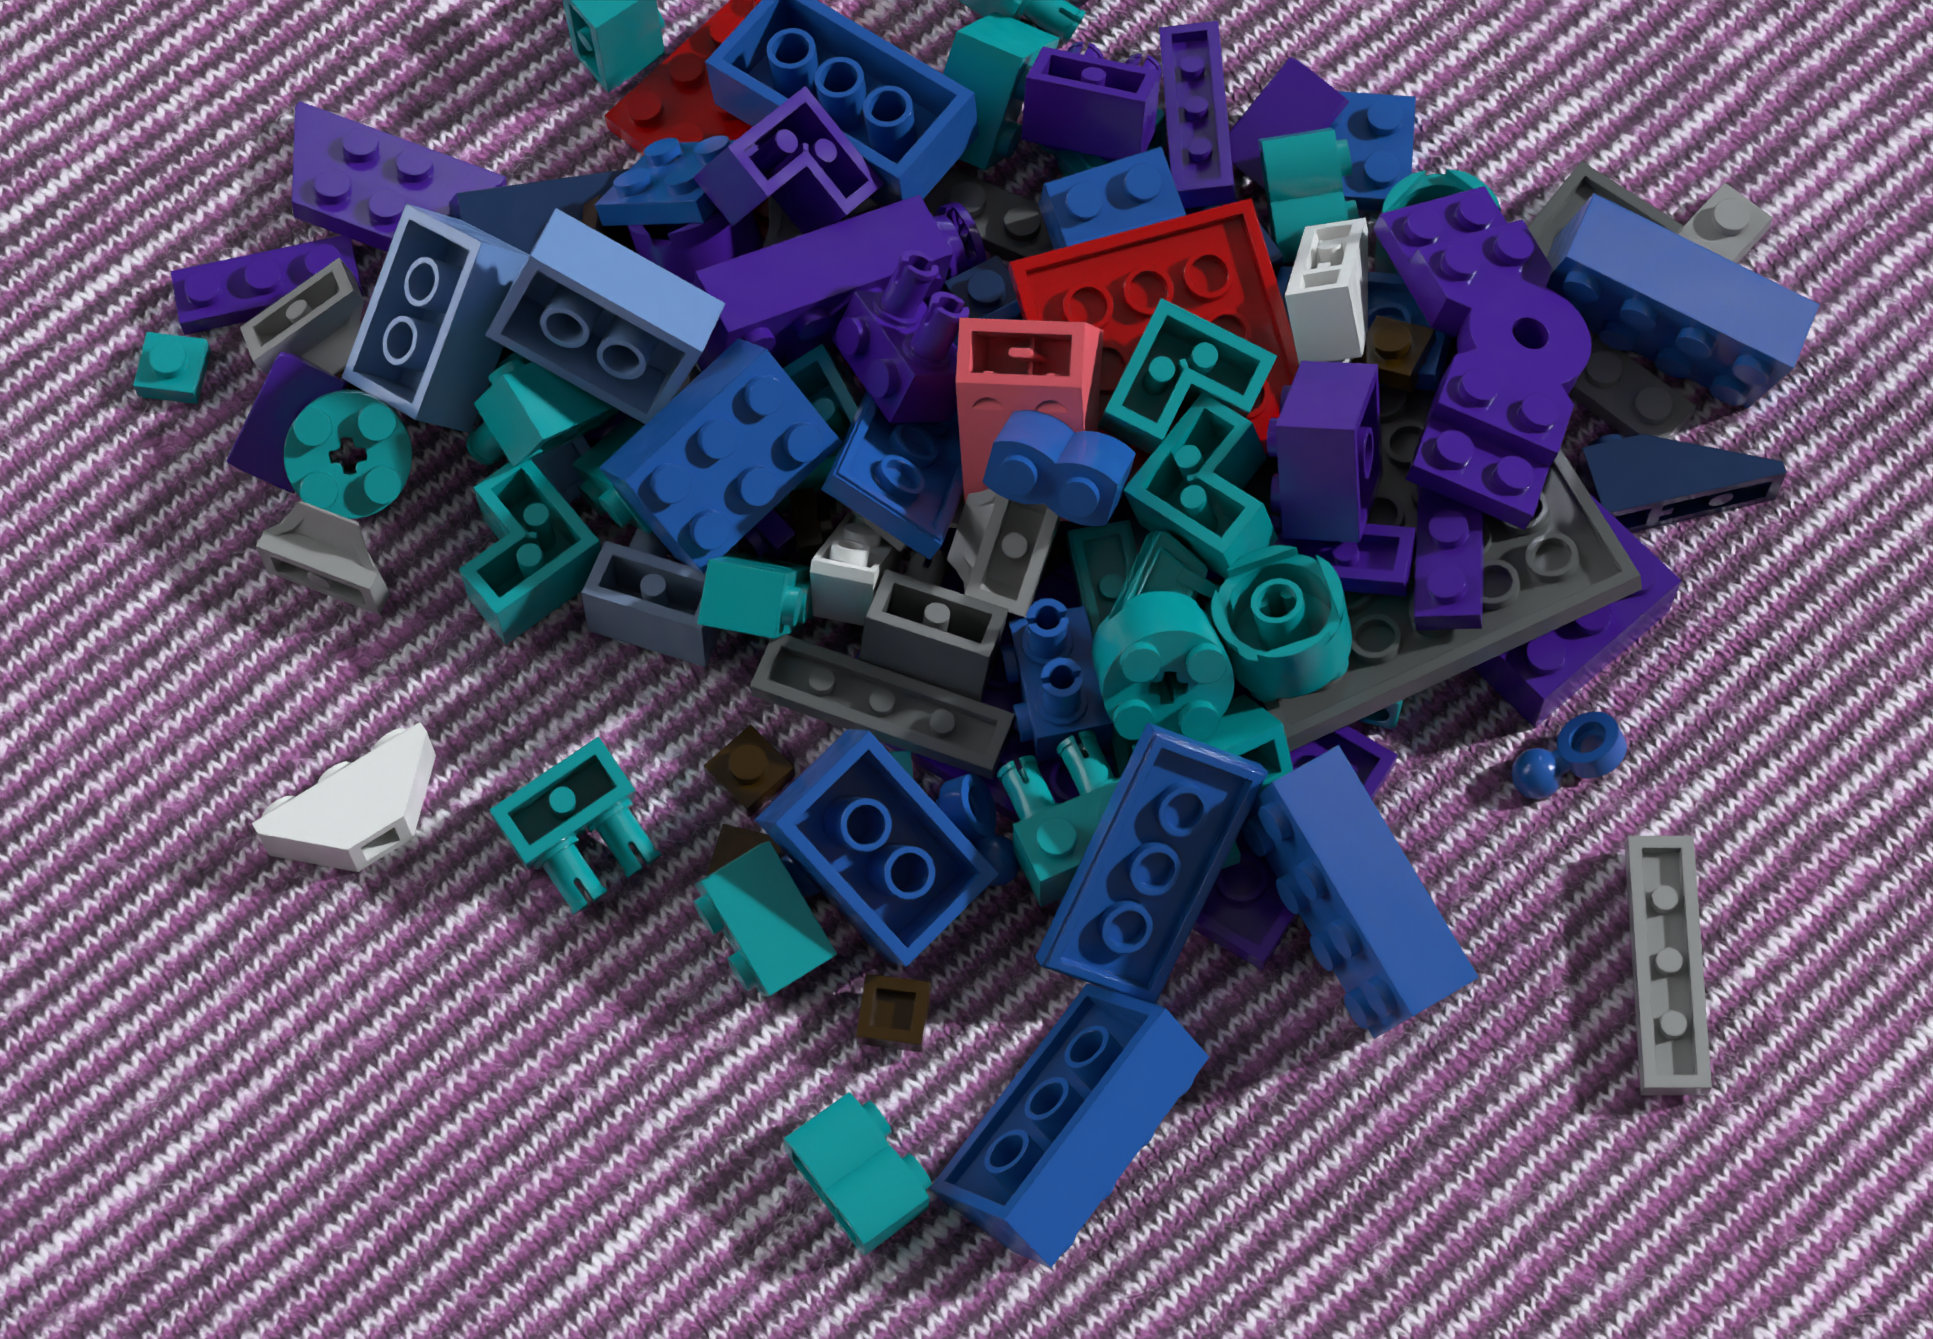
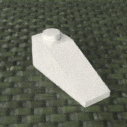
M1366 218L1307 226L1304 229L1285 293L1299 365L1301 361L1351 363L1353 358L1362 357L1366 334L1368 332V227Z

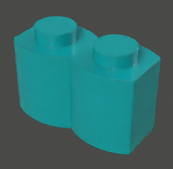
M1332 128L1258 139L1271 238L1284 256L1283 263L1295 261L1305 227L1359 219L1356 201H1345L1342 177L1352 175L1347 139L1336 140L1335 130Z
M848 1092L784 1138L785 1152L797 1170L824 1202L847 1237L860 1253L865 1256L929 1209V1196L925 1190L932 1186V1183L924 1168L911 1153L908 1152L903 1157H900L889 1145L885 1137L891 1134L892 1130L876 1105L870 1100L861 1105Z

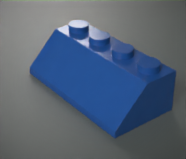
M1087 983L929 1189L939 1199L1012 1252L1052 1268L1059 1257L1072 1246L1077 1233L1098 1205L1111 1194L1116 1181L1140 1149L1151 1141L1155 1129L1179 1097L1190 1089L1194 1077L1209 1059V1056L1165 1007Z

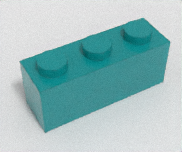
M744 553L708 559L697 624L773 639L804 629L806 619L814 620L816 617L813 616L811 566Z

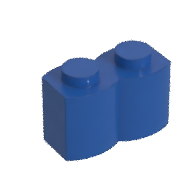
M1033 410L1013 411L993 442L983 483L993 492L1008 500L1032 505L1044 503L1050 510L1068 521L1086 526H1103L1109 521L1124 494L1123 489L1127 485L1136 453L1122 441L1107 434L1093 431L1074 432L1064 422L1046 413Z

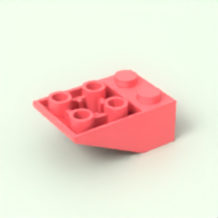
M981 318L959 319L956 396L964 504L968 494L989 489L983 483V478L993 442L1013 411H1039L1061 420L1074 432H1097L1104 330L1086 322ZM1061 517L1060 521L1071 522Z

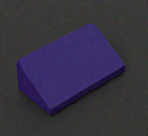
M1290 57L1229 131L1233 169L1265 191L1258 139L1329 128L1348 105L1349 101L1303 63Z
M280 352L232 447L227 463L285 491L295 493L288 479L284 464V446L289 429L300 412L312 401L330 392L346 390L348 382L298 355Z

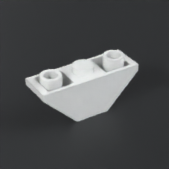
M851 512L847 513L811 560L810 582L813 616L864 626L866 614L885 570L897 573L902 551H898L882 538L880 534H877Z
M421 722L409 729L399 728L384 735L375 744L374 750L352 763L342 762L329 768L319 778L318 784L296 797L293 795L285 796L270 804L264 810L262 817L252 823L268 854L284 859L359 872L413 839L436 757L427 731Z

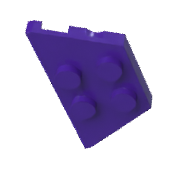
M301 101L295 106L292 181L294 218L388 252L406 204L451 217L449 202L456 193L507 186L506 176Z

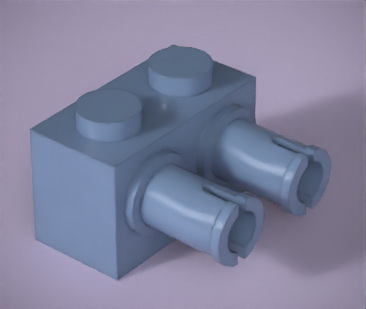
M637 528L629 548L605 540L581 592L588 631L706 667L722 631L720 628L697 624L706 572L703 574L690 566L665 559L669 550L653 531L648 534ZM737 542L723 556L735 554L738 550L739 543Z

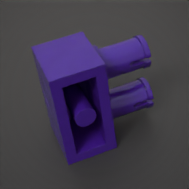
M1082 41L1072 44L1067 51L1043 46L1026 76L1021 140L1039 143L1051 150H1072L1096 155L1109 162L1145 152L1155 133L1159 85L1162 76V69L1158 61L1152 56L1147 55L1143 66L1140 67L1138 66L1142 57L1140 53L1130 56L1125 63L1107 60L1103 58L1100 49L1089 43L1087 50L1082 55L1080 54L1084 44Z
M905 250L901 254L899 263L884 291H855L832 337V341L890 424L951 421L957 409L956 367L958 349L953 341L959 332V319L968 318L970 310L968 307H963L965 302L954 294L942 291L935 292L929 300L928 307L926 306L923 298L932 281L937 277L939 267L938 265H933L934 260L930 256L917 250Z

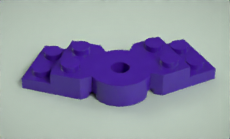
M1485 186L1381 213L1373 230L1431 328L1453 337L1458 333V354L1454 356L1438 385L1405 480L1525 530L1534 516L1549 467L1559 453L1574 407L1568 394L1590 358L1591 337L1588 327L1581 314L1568 300L1547 288L1553 268L1523 219L1507 223Z

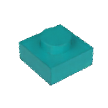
M146 332L133 384L138 397L198 404L211 353L207 339Z

